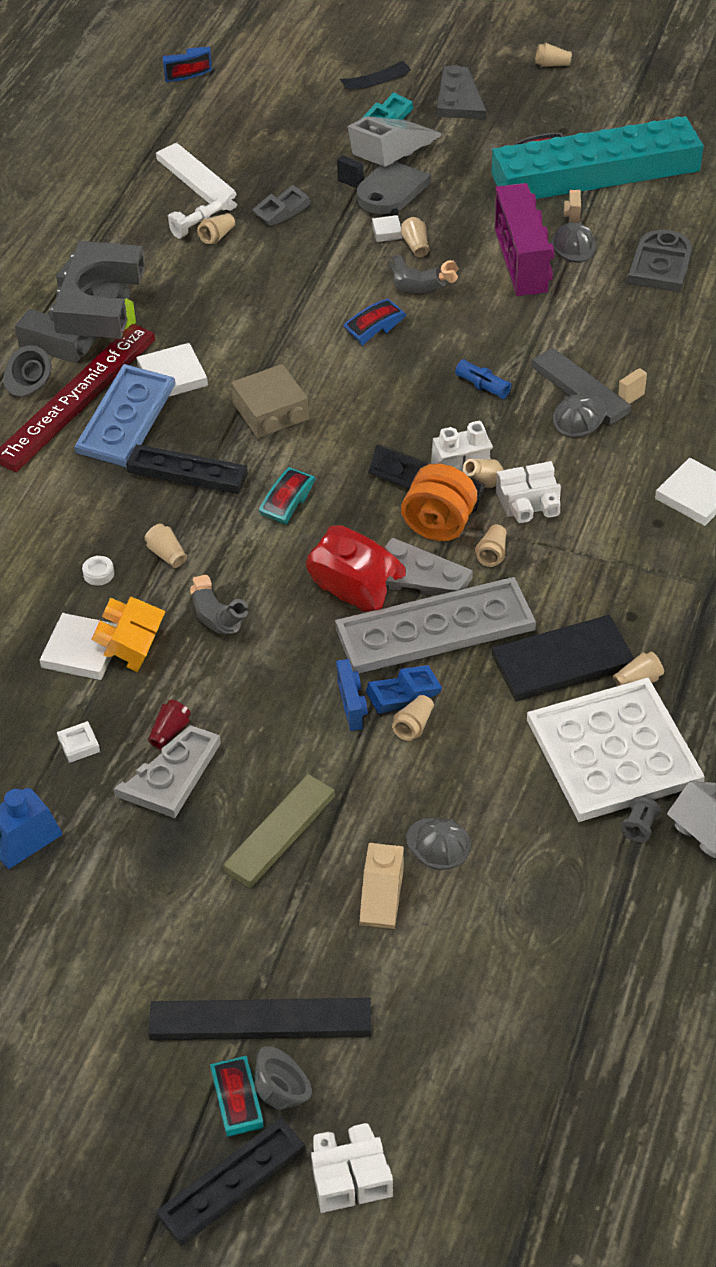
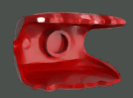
M341 525L329 526L327 533L322 537L317 546L311 550L306 559L307 572L316 584L323 590L330 591L341 601L357 606L366 613L382 608L387 593L386 580L388 577L391 576L397 580L406 576V567L384 546Z

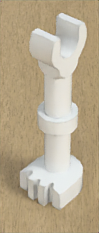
M230 188L225 189L216 201L207 206L202 205L196 208L195 212L187 217L181 212L169 214L168 221L171 232L175 237L182 238L188 234L189 227L203 219L210 218L211 215L220 210L235 209L237 203L231 200V198L236 196V192Z

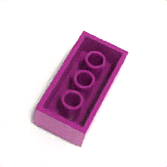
M527 183L497 186L494 231L516 296L547 293L548 282L553 279L550 260L554 259V247L552 243H548L547 227L542 226L541 210L536 209L535 194L530 193Z

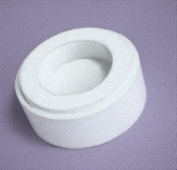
M94 556L87 559L83 564L84 579L91 585L100 586L107 584L114 577L113 563L107 557Z

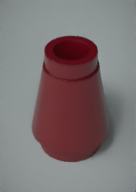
M172 699L167 704H162L150 735L147 738L148 742L155 748L162 750L189 724L190 710L182 703Z

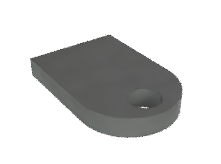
M398 162L385 167L380 165L358 185L357 203L362 209L375 214H391V210L395 208L400 211L431 183V174ZM379 197L382 198V200L380 201L370 200V198L377 200Z
M655 230L642 236L629 272L628 284L681 292L692 252V245L689 239L683 234L672 230Z

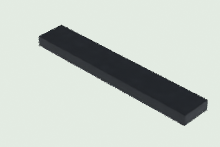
M371 998L151 1001L150 1040L371 1037Z

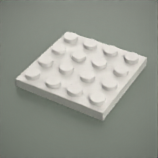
M649 678L527 712V722L578 822L628 808L635 797L644 796L654 800L683 791L689 781L704 782L705 776Z

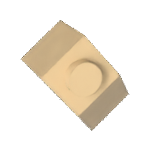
M368 844L363 877L360 925L395 929L404 871L403 846Z

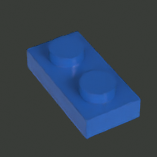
M349 659L336 661L337 683L349 730L363 729L362 716L367 715L368 712L365 696H359L357 691L361 690L358 671H352Z

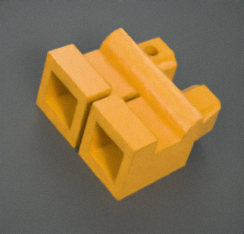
M131 596L127 604L110 598L102 617L116 623L117 626L114 627L99 621L91 640L106 647L103 656L112 657L115 655L128 662L127 668L138 673L166 611Z

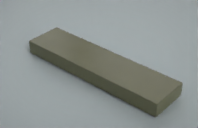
M307 774L223 864L224 872L251 889L335 797V790Z

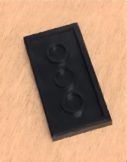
M610 614L492 647V657L515 702L617 673L635 659Z

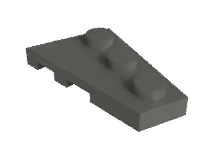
M458 65L444 66L437 105V117L486 119V109L468 67H460Z

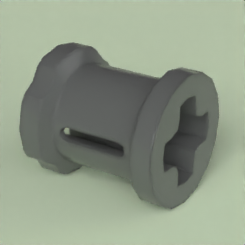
M644 796L635 797L630 806L632 811L628 819L622 822L620 829L630 840L647 842L651 836L650 828L652 823L659 818L661 808L651 798Z

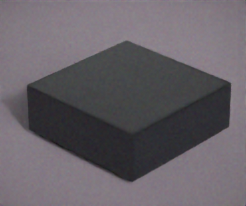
M341 156L337 160L338 181L357 188L364 180L363 163L345 156Z

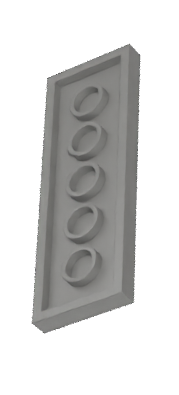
M515 577L338 619L335 620V626L347 659L350 661L352 671H358L360 674L534 631L536 629V621Z

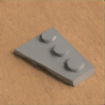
M391 538L385 546L406 567V576L402 579L395 580L391 576L388 577L386 585H389V589L401 591L402 587L419 589L421 594L437 596L466 589L473 579V570L395 538Z
M190 725L164 746L162 753L151 763H144L140 766L133 778L126 783L122 781L114 788L115 797L176 818L220 746V735Z

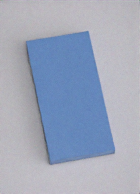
M123 364L75 444V452L126 467V463L136 444H142L175 387V377Z

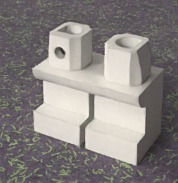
M471 422L467 426V431L459 433L452 427L441 429L440 436L433 438L431 464L441 463L453 466L463 472V464L468 459H491L490 450L493 449V446L482 422Z
M551 461L526 466L525 471L523 467L497 472L496 494L507 517L514 516L518 523L529 522L533 518V512L543 511L544 516L548 518L560 514L561 485L557 484L555 480V469Z
M367 1123L356 1125L349 1129L351 1144L337 1146L334 1133L330 1132L314 1135V1152H311L320 1213L354 1206V1187L359 1204L393 1197V1178L389 1165L386 1164L380 1137H374Z

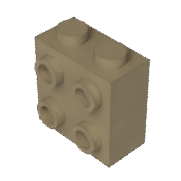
M283 364L231 382L233 405L257 438L309 419L308 397Z

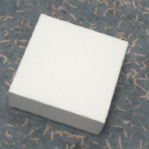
M398 215L372 218L376 242L402 239Z
M88 721L57 732L58 740L69 763L100 752L99 744Z

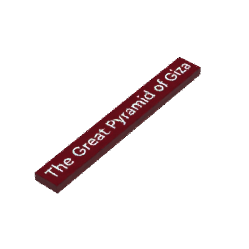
M132 323L123 332L121 339L116 338L0 447V465L13 472L21 469L115 379L123 364L130 365L136 357L155 341L154 332Z

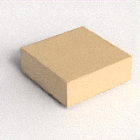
M639 368L619 381L618 396L630 404L644 395L647 373Z

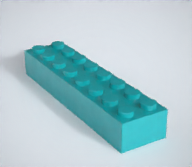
M686 116L674 117L673 119L650 121L649 123L626 125L619 128L602 129L595 132L578 133L571 136L554 137L547 140L530 141L524 144L492 149L491 175L497 186L527 183L530 193H534L536 199L569 194L570 190H580L581 192L697 172L701 170L704 145Z

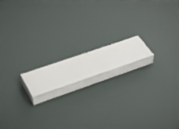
M178 143L156 152L157 160L209 204L216 201L225 189H232Z

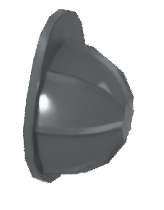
M569 222L560 226L551 239L555 253L569 262L580 263L588 261L595 253L596 243L593 233L581 222Z
M27 345L19 348L12 354L3 377L4 386L9 393L24 397L47 384L52 365L46 351L38 346Z
M578 393L577 395L566 396L553 413V423L556 430L564 436L571 438L583 437L591 434L602 423L607 415V406L602 398L593 394L581 395Z
M438 817L422 819L409 827L406 834L407 846L411 853L425 866L436 870H449L461 865L467 859L471 850L469 835L454 819L449 820Z
M264 1046L260 1048L256 1056L255 1091L264 1103L280 1110L299 1106L301 1103L308 1101L312 1094L311 1084L297 1063L289 1055L275 1047Z

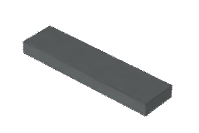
M553 347L532 359V368L570 396L580 393L581 395L593 394L602 398L607 406V415L603 420L607 424L612 425L631 413V405Z

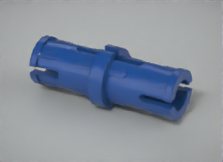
M462 359L456 366L455 374L474 383L475 388L479 390L485 389L501 399L506 398L511 390L510 382L493 375L492 371L484 367L481 369L465 359Z

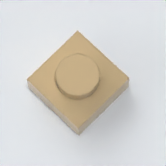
M570 190L569 201H564V217H568L569 222L579 223L581 215L580 190Z

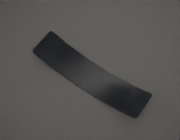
M400 61L376 73L339 80L347 89L364 88L388 82L402 76L411 69L404 61Z

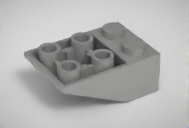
M366 116L348 126L352 154L384 167L404 156L411 155L413 151L431 144L433 140L441 136L440 132L407 120Z

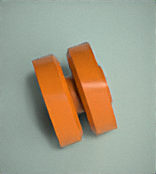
M441 463L428 464L420 468L416 474L411 488L401 504V514L406 524L421 536L435 541H450L459 537L464 530L469 515L477 502V489L473 481L464 472L455 467Z

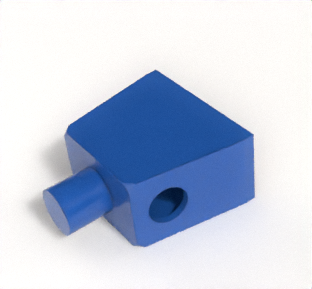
M31 788L8 791L5 794L4 802L0 804V861L9 870L63 835L50 810Z

